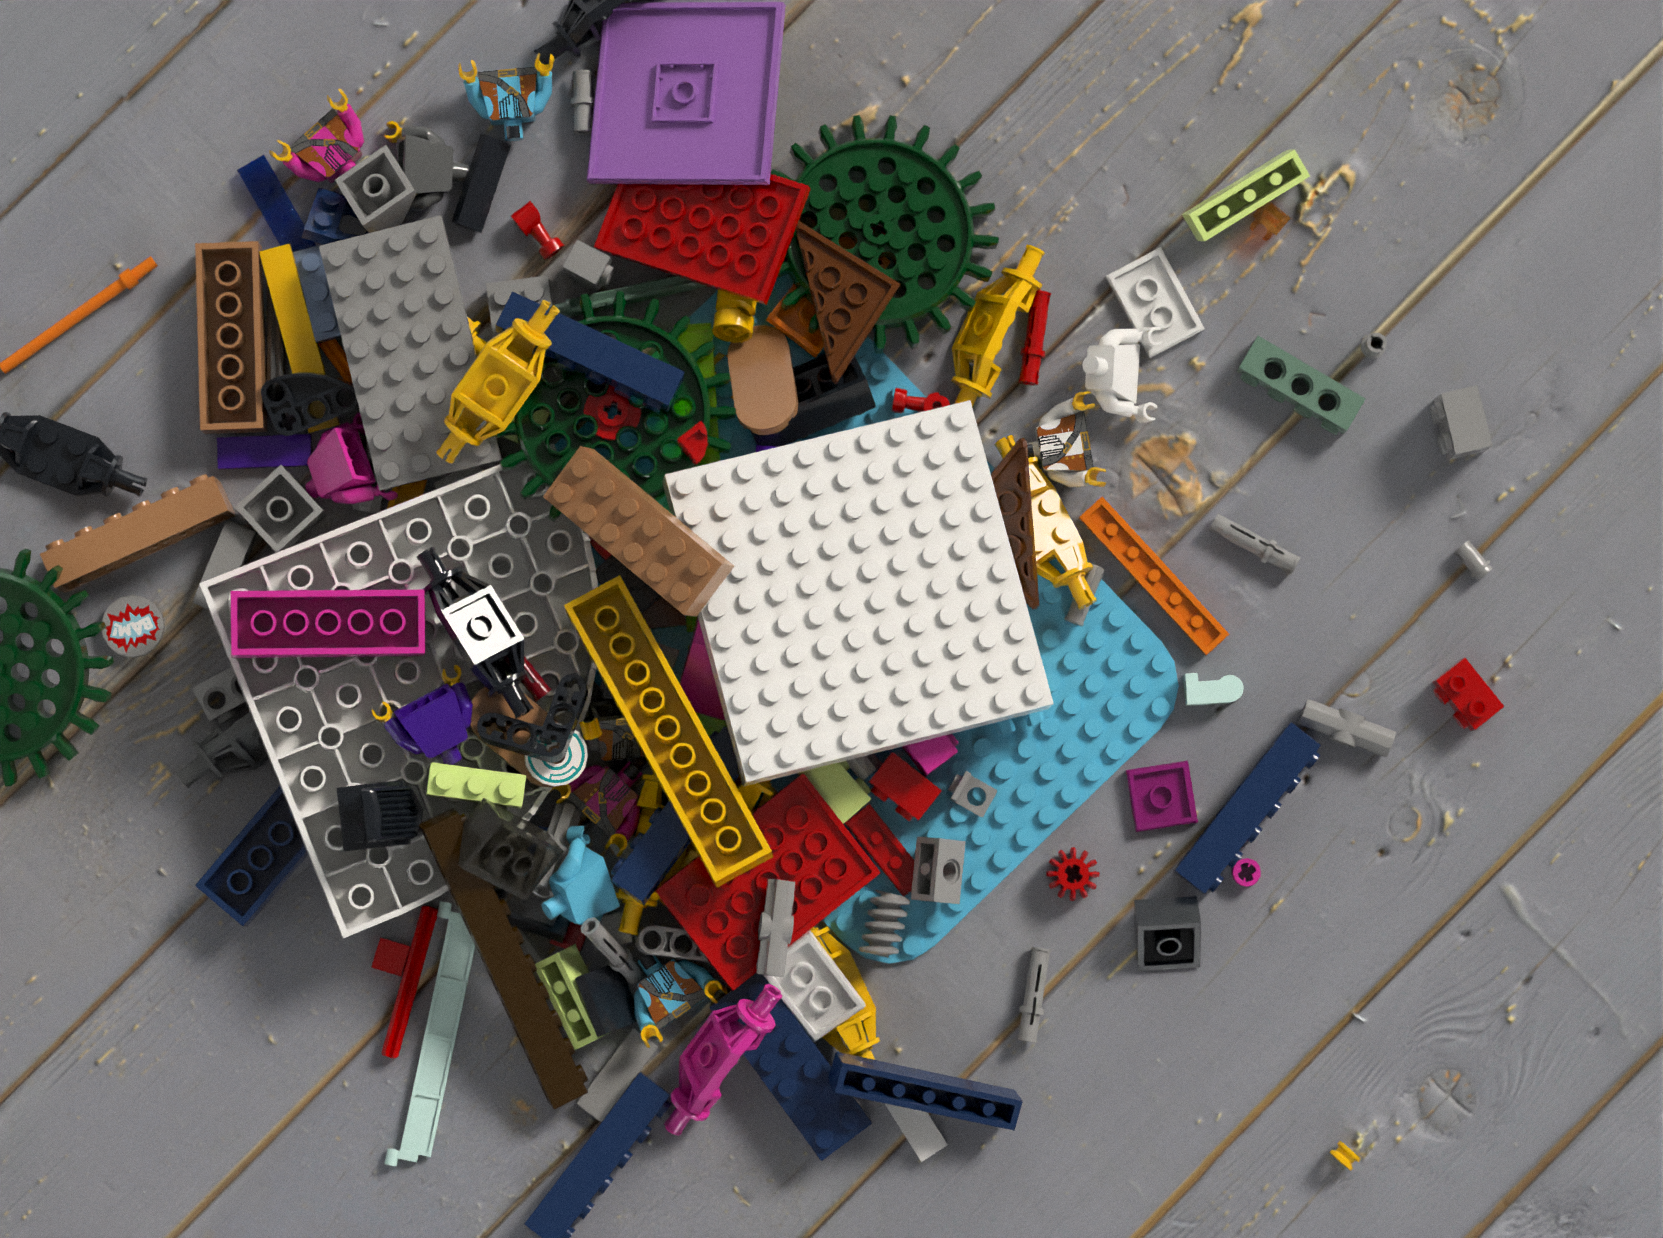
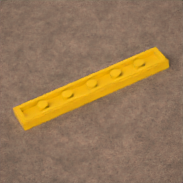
M291 244L259 251L292 373L315 372L326 374L319 346L315 341ZM313 401L310 405L311 414L316 418L324 416L326 411L325 405L320 401ZM338 416L308 428V432L311 433L340 425Z

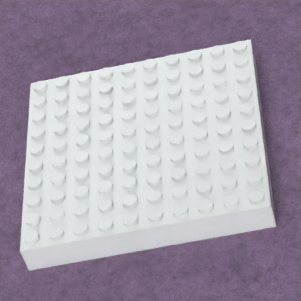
M970 400L664 475L662 483L670 513L734 565V568L700 611L698 619L743 787L1047 710L1054 704Z

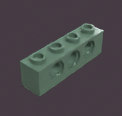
M1260 336L1256 337L1237 369V372L1242 374L1240 377L1242 381L1253 387L1259 384L1269 390L1267 392L1269 397L1280 403H1283L1284 400L1295 406V412L1307 419H1310L1311 416L1322 421V428L1335 435L1338 432L1344 434L1348 430L1366 398ZM1266 365H1276L1280 369V377L1275 380L1269 379L1264 373ZM1294 380H1301L1307 385V393L1305 395H1297L1292 391L1291 384ZM1329 396L1334 401L1333 410H1322L1318 404L1319 397Z

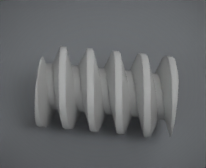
M875 890L881 896L871 898L870 902L876 905L878 909L868 910L867 913L875 921L865 922L864 925L872 933L864 934L861 938L869 943V946L859 947V951L889 958V955L899 953V949L891 944L902 940V937L894 931L904 929L905 927L897 918L907 917L908 915L900 906L909 905L911 901L904 896Z

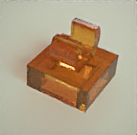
M1268 202L1258 208L1252 217L1255 220L1251 223L1250 229L1253 231L1259 224L1264 225L1267 228V233L1262 239L1267 241L1273 234L1277 236L1291 218L1273 203Z

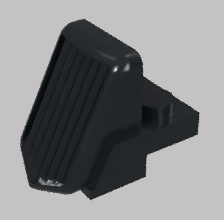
M389 781L337 788L344 852L411 844V839L417 836L424 810L414 790L410 786L404 785V781Z

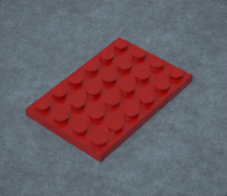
M770 174V185L618 184L594 248L616 257L767 305L811 188L808 185Z
M804 773L795 778L752 813L754 820L772 850L773 857L716 887L698 855L655 890L660 900L732 991L757 971L756 966L760 946L758 928L761 912H764L768 879L795 882L794 903L792 906L794 925L791 943L788 944L789 947L881 873Z

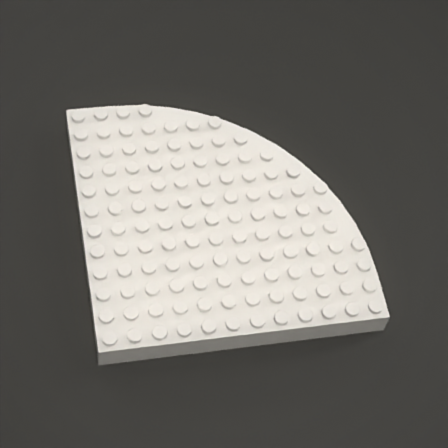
M554 443L550 444V448L556 451ZM523 462L515 468L505 471L502 470L499 464L199 583L206 605L342 939L402 915L441 896L449 889L420 828L417 836L411 839V844L344 852L337 788L389 781H404V785H408L414 790L424 810L421 823L452 808L459 815L463 813L466 815L472 828L468 835L472 843L478 842L485 856L481 863L485 865L508 845L536 813L552 787L536 786L526 779L523 804L520 809L425 796L429 764L431 762L444 764L440 754L428 759L424 753L415 755L395 743L384 728L385 723L379 722L373 717L372 709L379 717L386 715L387 708L382 702H386L391 707L392 718L396 717L394 711L445 684L442 680L443 669H445L446 675L449 678L457 677L454 665H458L461 668L460 682L465 684L471 701L478 691L485 687L470 670L437 617L429 594L425 595L424 593V656L231 658V591L424 589L431 579L416 557L427 549L429 551V548L434 547L447 570L460 567L464 573L490 584L524 637V656L552 689L537 702L525 686L520 683L519 687L523 693L548 713L558 684L564 676L578 674L585 679L588 697L575 728L580 733L579 722L584 720L588 710L597 668L569 619L564 605L598 587L596 567L589 535L583 533V530L563 513L555 522L549 519L552 504L543 497L549 489L546 485L541 486L533 496L526 500L520 496L524 485L536 476L527 462ZM454 581L450 583L459 597L468 593ZM503 660L501 664L506 675L512 676L511 669ZM526 672L527 677L529 678V680H530L532 683H534V680H533V679L530 677V675ZM574 684L572 688H566L569 693L567 703L571 705L573 693L575 691L580 692L578 684ZM560 711L554 716V719L561 724H567L571 720L572 715L567 711ZM470 726L466 729L468 738L457 744L462 758L453 765L520 774L474 735Z

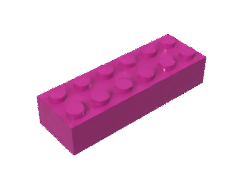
M424 589L231 591V658L425 655Z

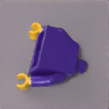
M454 665L457 677L449 678L446 675L445 669H443L442 680L445 684L394 711L396 717L392 718V709L386 702H382L387 708L385 716H377L372 709L373 717L377 721L385 723L384 728L397 745L415 755L424 753L428 759L440 754L444 764L453 765L461 760L462 755L457 744L468 738L466 729L471 725L473 703L465 684L460 682L462 672L458 665Z

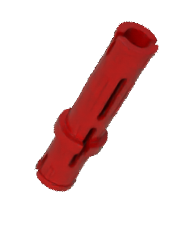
M1036 291L1029 310L1025 343L1020 351V355L1023 357L1018 383L1037 386L1039 383L1041 359L1045 357L1043 342L1051 293L1047 291Z

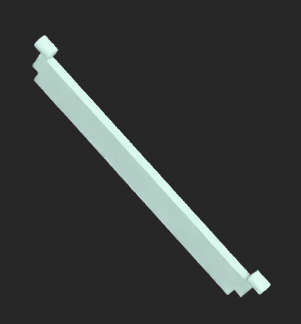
M442 901L439 903L437 917L449 919L401 1148L400 1150L387 1149L384 1163L386 1165L397 1166L398 1159L417 1163L418 1155L431 1157L475 950V945L460 913L451 911L452 903Z

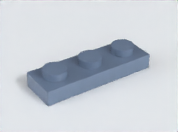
M320 245L293 252L316 343L341 338L319 249Z

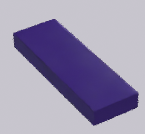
M311 434L217 438V463L219 470L278 468L280 465L283 467L308 466L307 461L312 454Z

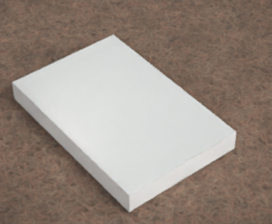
M1161 247L1105 277L1133 329H1137L1140 332L1144 327L1161 328V330H1154L1151 333L1152 341H1162L1161 344L1144 345L1140 341L1149 359L1204 331V326Z
M810 930L787 948L784 977L764 975L771 985L781 991V999L814 1042L866 1007L863 999Z

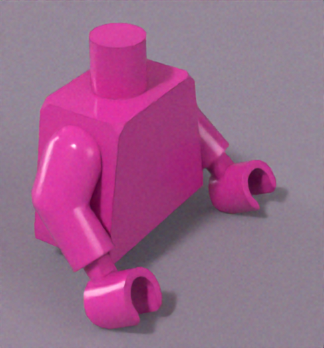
M360 412L354 416L353 423L349 424L346 422L322 433L315 451L307 461L312 479L306 483L305 488L310 496L332 499L338 504H356L374 500V496L379 495L389 501L398 497L395 491L385 493V490L380 491L378 484L376 487H372V484L376 481L358 433L359 430L361 434L366 435Z

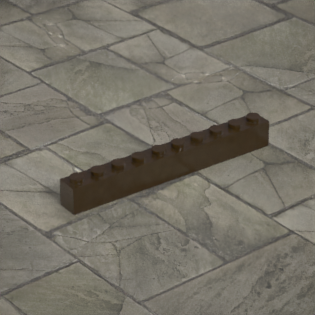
M452 808L419 824L548 1103L555 1110L587 1094L588 1091L584 1083L588 1082L587 1075L581 1064L576 1066L571 1057L576 1054L574 1047L568 1037H562L558 1029L563 1026L561 1019L555 1009L550 1011L546 1000L550 999L549 993L543 982L537 983L533 972L537 971L536 965L530 954L524 955L520 947L524 943L523 937L517 926L511 927L507 919L511 915L510 909L504 898L498 899L494 891L498 887L497 881L491 870L485 871L481 863L485 856L478 842L472 843L468 835L472 828L464 813L459 815Z

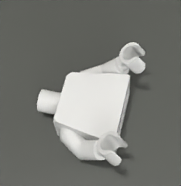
M1144 327L1140 332L1137 329H1113L1108 331L1099 340V345L1088 347L1087 357L1082 364L1083 370L1086 372L1085 387L1087 391L1095 395L1104 411L1126 417L1135 415L1136 420L1140 423H1147L1156 419L1146 414V410L1157 409V405L1153 402L1134 406L1137 400L1140 345L1137 343L1141 341L1144 345L1161 344L1162 341H1152L1151 339L1152 331L1161 330V328Z

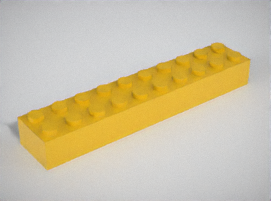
M619 575L565 604L564 608L716 887L773 857L772 850L621 576Z

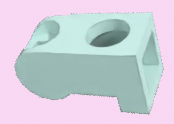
M1186 673L1183 675L1185 706L1232 703L1243 694V683L1235 675H1226L1219 680L1198 681V673Z

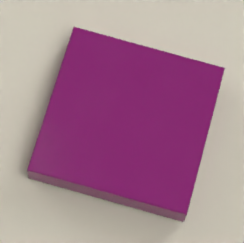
M1188 760L1126 770L1135 832L1198 823Z

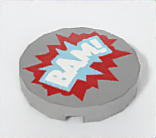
M136 595L120 597L112 602L103 614L102 622L106 625V628L102 631L103 638L108 646L119 655L132 658L146 656L163 639L165 630L163 614L156 604L145 597Z

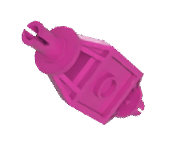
M766 984L755 1001L742 999L736 1005L715 1010L711 1013L679 1057V1087L675 1088L670 1095L671 1101L676 1108L664 1122L668 1132L679 1136L691 1119L704 1121L708 1118L711 1107L722 1096L719 1089L721 1082L732 1067L737 1064L740 1056L745 1051L756 1050L766 1033L772 1032L774 1029L775 1020L770 1012L782 998L781 991L771 984ZM741 1018L747 1025L744 1026L737 1020Z

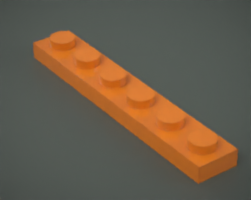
M1103 496L1079 517L1083 524L1205 656L1229 635L1225 628Z

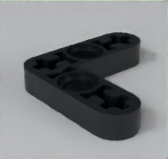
M568 674L560 680L543 726L498 713L490 712L484 714L477 723V730L481 740L486 744L546 762L554 763L560 761L568 750L588 697L586 681L578 674ZM574 684H578L580 692L575 691L573 693L571 705L567 703L569 693L566 688H572ZM560 711H567L572 715L571 720L565 725H558L554 722V716ZM493 723H496L500 731L493 730L491 735L488 734L485 727H491ZM518 731L529 732L531 738L526 744L520 745L513 741V737ZM503 732H507V740H504ZM537 735H540L541 743L550 745L553 740L556 741L559 749L553 748L551 752H548L544 744L537 743Z

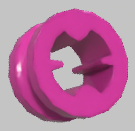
M1245 858L1239 860L1234 865L1231 874L1237 884L1248 887L1258 882L1261 876V869L1256 861ZM1247 863V867L1252 865L1255 871L1251 874L1252 880L1248 882L1245 881L1246 878L1241 880L1238 876V873L1242 871L1241 865Z

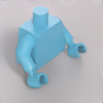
M571 826L568 828L567 840L570 844L568 854L558 870L550 876L549 884L554 896L543 902L541 906L545 915L551 920L561 914L578 925H582L584 921L593 917L600 922L603 914L620 907L604 858L588 849L585 845L589 844L591 839L588 834H583L584 826Z

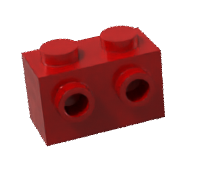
M1466 658L1459 660L1432 682L1436 687L1433 690L1435 696L1442 704L1449 703L1455 711L1452 716L1462 729L1468 727L1470 731L1476 730L1505 707Z
M893 752L869 781L873 786L870 792L883 802L889 798L897 804L898 807L895 811L909 822L912 818L919 821L942 791Z

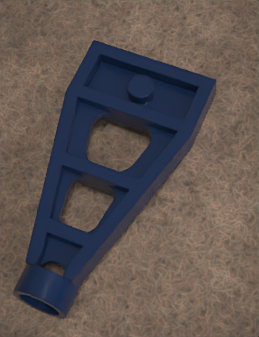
M319 187L306 221L302 238L321 244H328L360 236L344 233L339 229L343 216L351 215L358 219L345 196Z

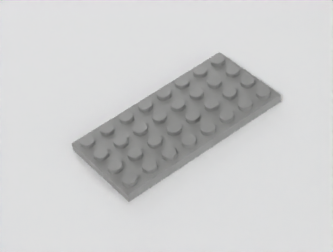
M439 215L320 245L319 249L379 490L383 491L503 460L497 437H489L483 440L479 446L466 443L452 464L445 461L451 449L448 450L443 459L436 453L451 432L444 423L445 417L449 415L451 394L477 358L442 216ZM484 420V421L477 427L476 431H478V430H479L482 426H484L487 422Z

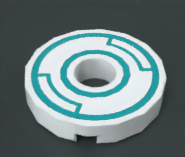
M576 730L564 760L559 764L524 755L525 766L531 776L542 784L553 787L567 785L577 779L585 769L588 758L586 743L581 734ZM537 735V743L544 744L540 741V735ZM553 740L550 745L544 744L547 751L551 746H557V742Z

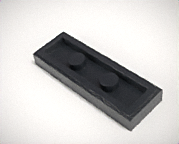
M486 134L480 135L452 219L453 223L476 233H482L511 145Z

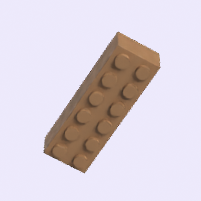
M258 241L195 243L200 430L204 434L267 432V409L261 397V389L266 382L263 265L259 251H262V246Z
M580 446L543 496L683 615L697 617L734 568L732 563L594 449Z
M207 474L198 476L189 481L191 486L179 491L178 487L167 490L161 494L162 499L154 503H150L149 500L134 505L132 507L133 512L125 516H121L120 513L114 514L103 520L105 525L93 529L92 526L85 527L74 533L76 537L67 542L60 539L46 545L47 551L40 553L47 572L57 565L63 568L60 578L53 585L54 588L64 593L69 592L235 517L236 514L222 483L214 476L209 478Z

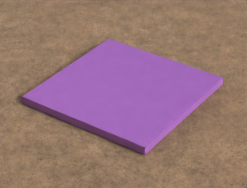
M784 2L622 3L613 9L611 16L602 21L587 182L589 184L770 185L786 8Z

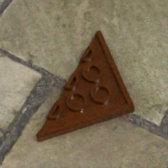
M798 221L795 232L831 379L834 384H837L897 292L900 283Z
M1020 438L991 473L1026 604L1032 609H1037L1040 604L1027 441L1024 438Z

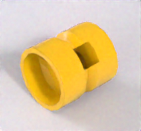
M718 289L715 307L717 312L714 315L712 329L714 336L720 340L732 343H742L750 340L753 333V315H755L757 302Z

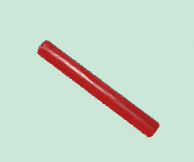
M427 905L421 907L381 1052L383 1056L395 1059L399 1056L437 919L438 909Z

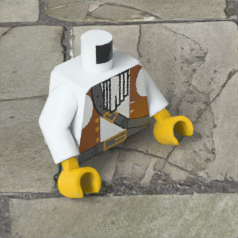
M1090 391L1078 392L1074 398L1055 405L1040 419L1039 426L1035 429L1036 441L1027 443L1028 458L1037 457L1040 460L1042 472L1047 473L1051 480L1067 487L1089 485L1104 487L1106 485V482H1097L1098 473L1106 472V470L1093 466L1084 411L1079 412L1080 410H1089L1095 407V403L1085 405L1083 402L1084 396L1090 394Z

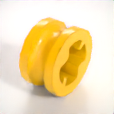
M1339 1140L1337 1143L1338 1148L1331 1150L1329 1153L1351 1171L1353 1169L1352 1164L1356 1161L1359 1162L1361 1158Z

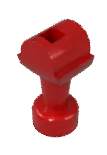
M531 201L510 215L526 237L531 234L542 246L539 249V254L545 261L564 248L565 245L558 237H550L541 223L538 209Z
M895 388L891 412L902 414L905 408L924 412L948 406L950 402L946 397L939 395V392L929 394L927 397L907 396L906 389Z

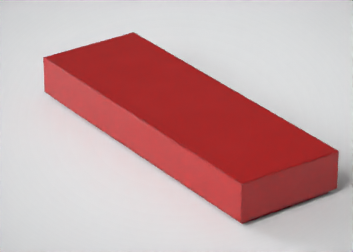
M868 804L845 824L900 894L906 896L912 891L915 860L873 807Z

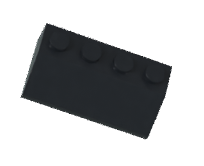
M826 354L793 367L798 397L796 416L792 417L787 427L777 433L758 435L752 433L751 430L750 432L756 445L780 447L875 408L876 404L867 379L856 357L854 356L837 384L832 382Z

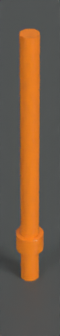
M150 256L132 270L128 268L120 273V278L0 362L1 370L7 374L126 288L131 290L139 284V279L158 266L157 263Z

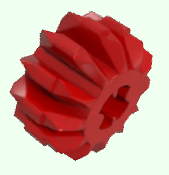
M1075 847L1070 848V859H1067L1063 850L1058 851V856L1062 863L1060 864L1055 859H1050L1049 864L1056 867L1057 871H1046L1047 877H1057L1056 881L1048 885L1049 888L1053 889L1060 884L1062 888L1057 894L1059 898L1065 895L1067 889L1070 890V901H1075L1076 889H1078L1082 898H1086L1088 895L1083 886L1086 885L1090 889L1095 890L1097 885L1088 879L1089 877L1097 878L1100 876L1099 872H1089L1088 869L1095 866L1097 861L1094 859L1085 864L1083 861L1088 856V852L1085 850L1077 859ZM1074 865L1079 868L1077 873L1081 878L1078 882L1074 879L1073 883L1067 881L1068 875L1065 873V869L1068 866L1072 869Z

